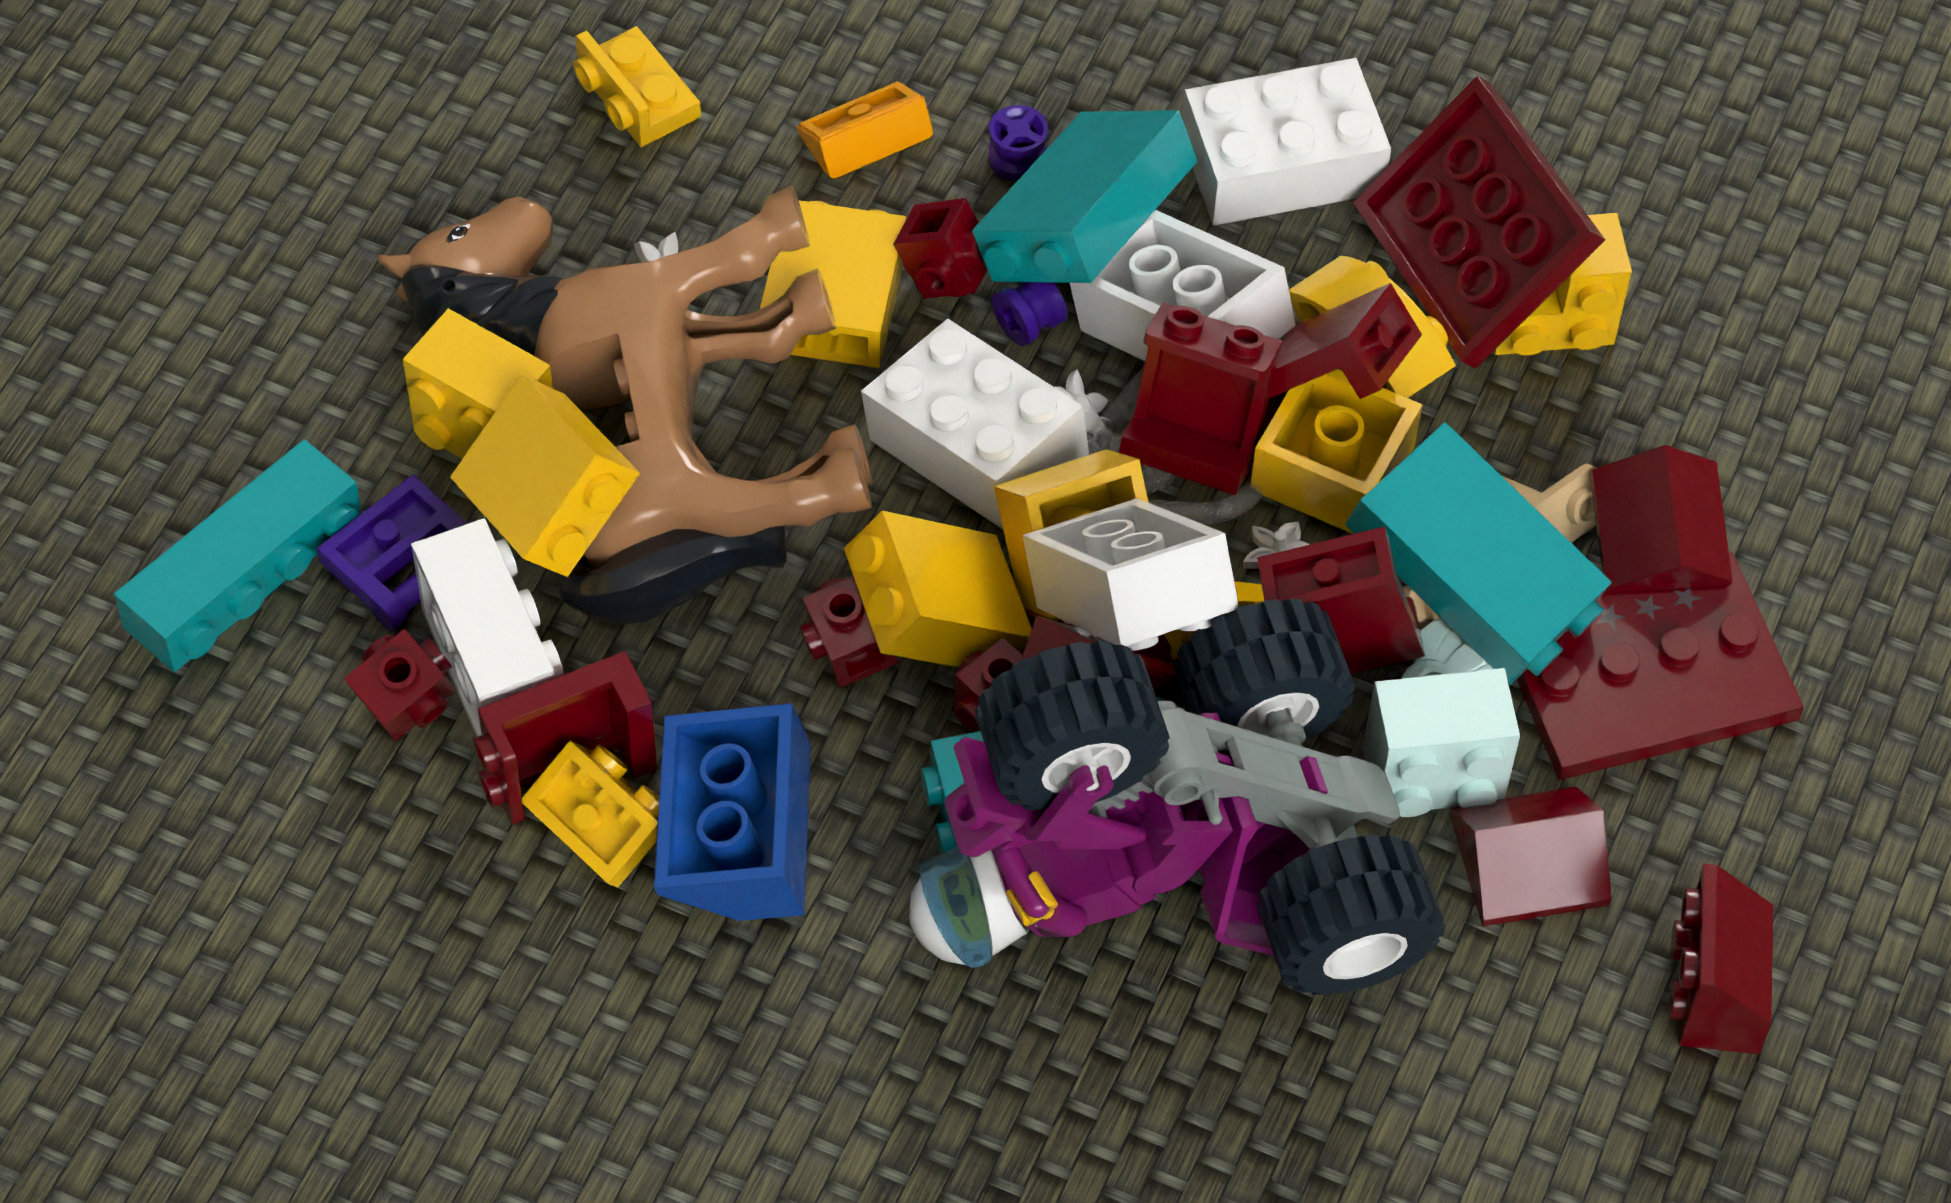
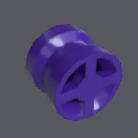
M1012 105L1002 108L994 114L989 123L990 144L988 162L992 170L1002 178L1018 181L1045 152L1048 141V123L1040 112L1025 105Z
M1020 282V286L1011 289L1006 287L992 296L993 311L1003 331L1012 341L1023 347L1036 340L1039 330L1048 327L1053 329L1067 319L1066 304L1053 282Z

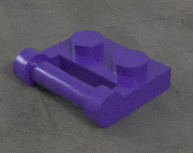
M411 475L317 547L319 562L363 601L386 629L394 631L408 620L407 612L421 602L417 576L415 573L392 592L382 583L414 559L411 543L468 523L417 477Z

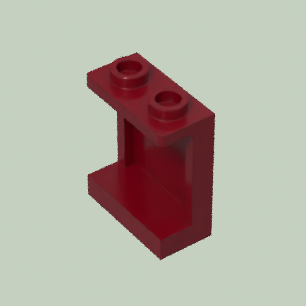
M1391 283L1303 321L1278 339L1282 341V346L1259 439H1261L1290 389L1338 368L1342 369L1359 399L1382 389L1422 336V333Z
M1162 302L1145 331L1143 342L1148 346L1135 411L1133 418L1121 437L1118 453L1140 460V464L1236 495L1254 463L1255 447L1259 442L1282 341L1263 335L1259 330L1250 326H1236L1205 316L1192 307L1174 306Z
M1385 526L1257 557L1264 601L1272 599L1282 601L1291 598L1301 599L1302 603L1313 602L1319 605L1321 611H1326L1330 617L1351 674L1425 657L1416 606L1411 597L1405 596L1396 574L1391 543Z
M626 651L478 708L482 735L474 737L473 743L484 769L478 771L479 780L490 806L495 808L502 805L512 825L525 820L520 787L535 782L569 741L592 751L598 744L609 751L619 749L633 779L657 770L652 702Z

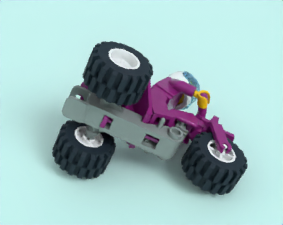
M1289 598L1282 601L1272 599L1236 608L1234 611L1222 614L1211 620V627L1202 630L1198 629L1190 636V641L1180 647L1177 652L1178 659L1174 661L1175 676L1188 712L1182 708H1177L1173 702H1158L1141 656L1133 654L1132 649L1127 646H1112L1111 642L1097 641L1088 644L1078 642L1058 648H1051L1039 652V654L1030 658L1023 659L1012 665L1009 671L999 674L991 681L992 686L982 692L978 699L980 705L975 708L976 719L984 742L964 737L953 746L964 783L946 797L945 806L958 846L926 860L920 865V879L911 892L909 920L913 932L921 945L946 962L963 964L969 967H980L989 963L993 955L1027 934L1029 929L1039 937L1076 936L1083 932L1088 925L1133 913L1141 909L1140 905L1155 899V894L1167 892L1183 885L1200 869L1204 881L1200 895L1216 940L1224 944L1274 956L1283 982L1287 986H1292L1295 991L1301 993L1311 992L1313 995H1326L1360 990L1389 980L1425 958L1426 954L1432 951L1440 942L1439 937L1444 934L1445 925L1418 851H1416L1412 843L1401 841L1400 837L1396 836L1378 837V835H1365L1358 837L1354 827L1355 823L1365 818L1391 824L1400 817V810L1386 774L1374 763L1351 756L1335 757L1305 748L1302 745L1305 740L1318 735L1327 729L1329 724L1337 721L1345 713L1344 708L1349 706L1354 698V681L1327 612L1321 611L1320 606L1313 602L1302 603L1301 599Z

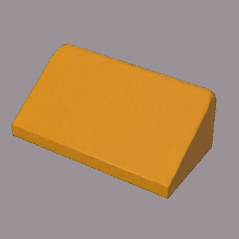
M898 81L800 122V125L796 126L801 139L823 171L832 179L841 177L927 140L933 135L925 98Z

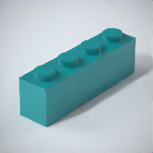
M302 440L114 593L123 629L174 673L189 660L200 658L211 649L218 636L239 619H246L253 615L262 605L264 598L282 583L300 576L307 569L311 560L318 554L317 547L362 514L357 482L307 440Z

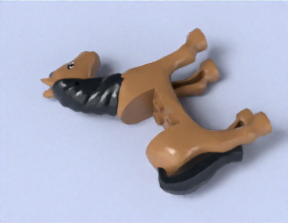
M792 186L769 195L757 215L715 241L650 262L592 267L565 279L555 276H528L535 263L551 245L553 220L545 207L535 201L522 197L506 199L485 214L434 231L426 237L417 240L405 254L378 255V262L390 272L402 278V284L396 290L397 296L408 302L412 307L414 321L423 336L449 308L549 364L551 367L553 389L564 393L579 409H597L628 401L632 402L634 411L625 413L626 427L631 442L615 447L640 472V475L569 576L560 575V596L567 605L594 620L615 625L646 622L685 604L714 582L739 569L754 566L783 568L787 561L785 526L810 527L837 512L856 513L872 508L868 486L873 485L872 474L861 436L855 424L831 432L817 454L790 471L775 477L756 481L740 480L716 473L694 442L693 420L696 389L704 364L729 359H753L770 364L789 358L795 345L803 335H820L836 329L831 302L818 268L797 276L783 296L772 304L750 314L734 317L711 316L687 310L689 304L703 293L719 287L752 281L762 277L780 252H793L810 246L802 209ZM588 563H589L594 569L587 570Z

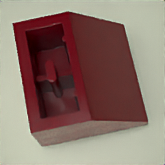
M1703 864L1696 888H1685L1682 899L1681 920H1675L1673 924L1670 956L1671 960L1680 961L1679 979H1673L1671 984L1669 1019L1680 1020L1679 1046L1760 1055L1772 1021L1773 904L1718 865Z

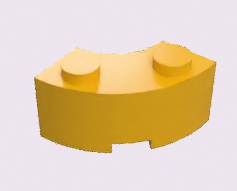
M1339 256L1289 289L1291 304L1301 323L1389 283L1393 285L1422 336L1382 388L1409 398L1456 366L1446 348L1448 346V336L1443 326L1435 318L1425 316L1415 302L1388 278L1383 268L1374 261L1365 263L1352 257Z

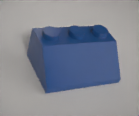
M792 703L668 715L664 717L654 889L657 895L738 921L804 915L811 742Z

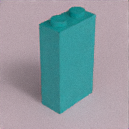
M1180 111L1080 112L972 230L992 282L1091 283L1198 162Z
M1446 422L1359 501L1345 523L1354 534L1385 526L1391 543L1397 576L1493 669L1505 668L1509 685L1515 682L1527 669L1537 677L1563 651V648L1556 641L1568 629L1578 637L1605 610L1597 600L1612 582Z

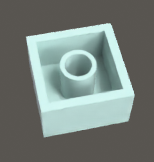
M1505 668L1375 681L1362 749L1365 761L1378 765L1386 774L1397 801L1400 816L1415 817L1433 809L1451 808L1454 806L1468 808L1494 804L1497 799L1505 798L1520 739Z

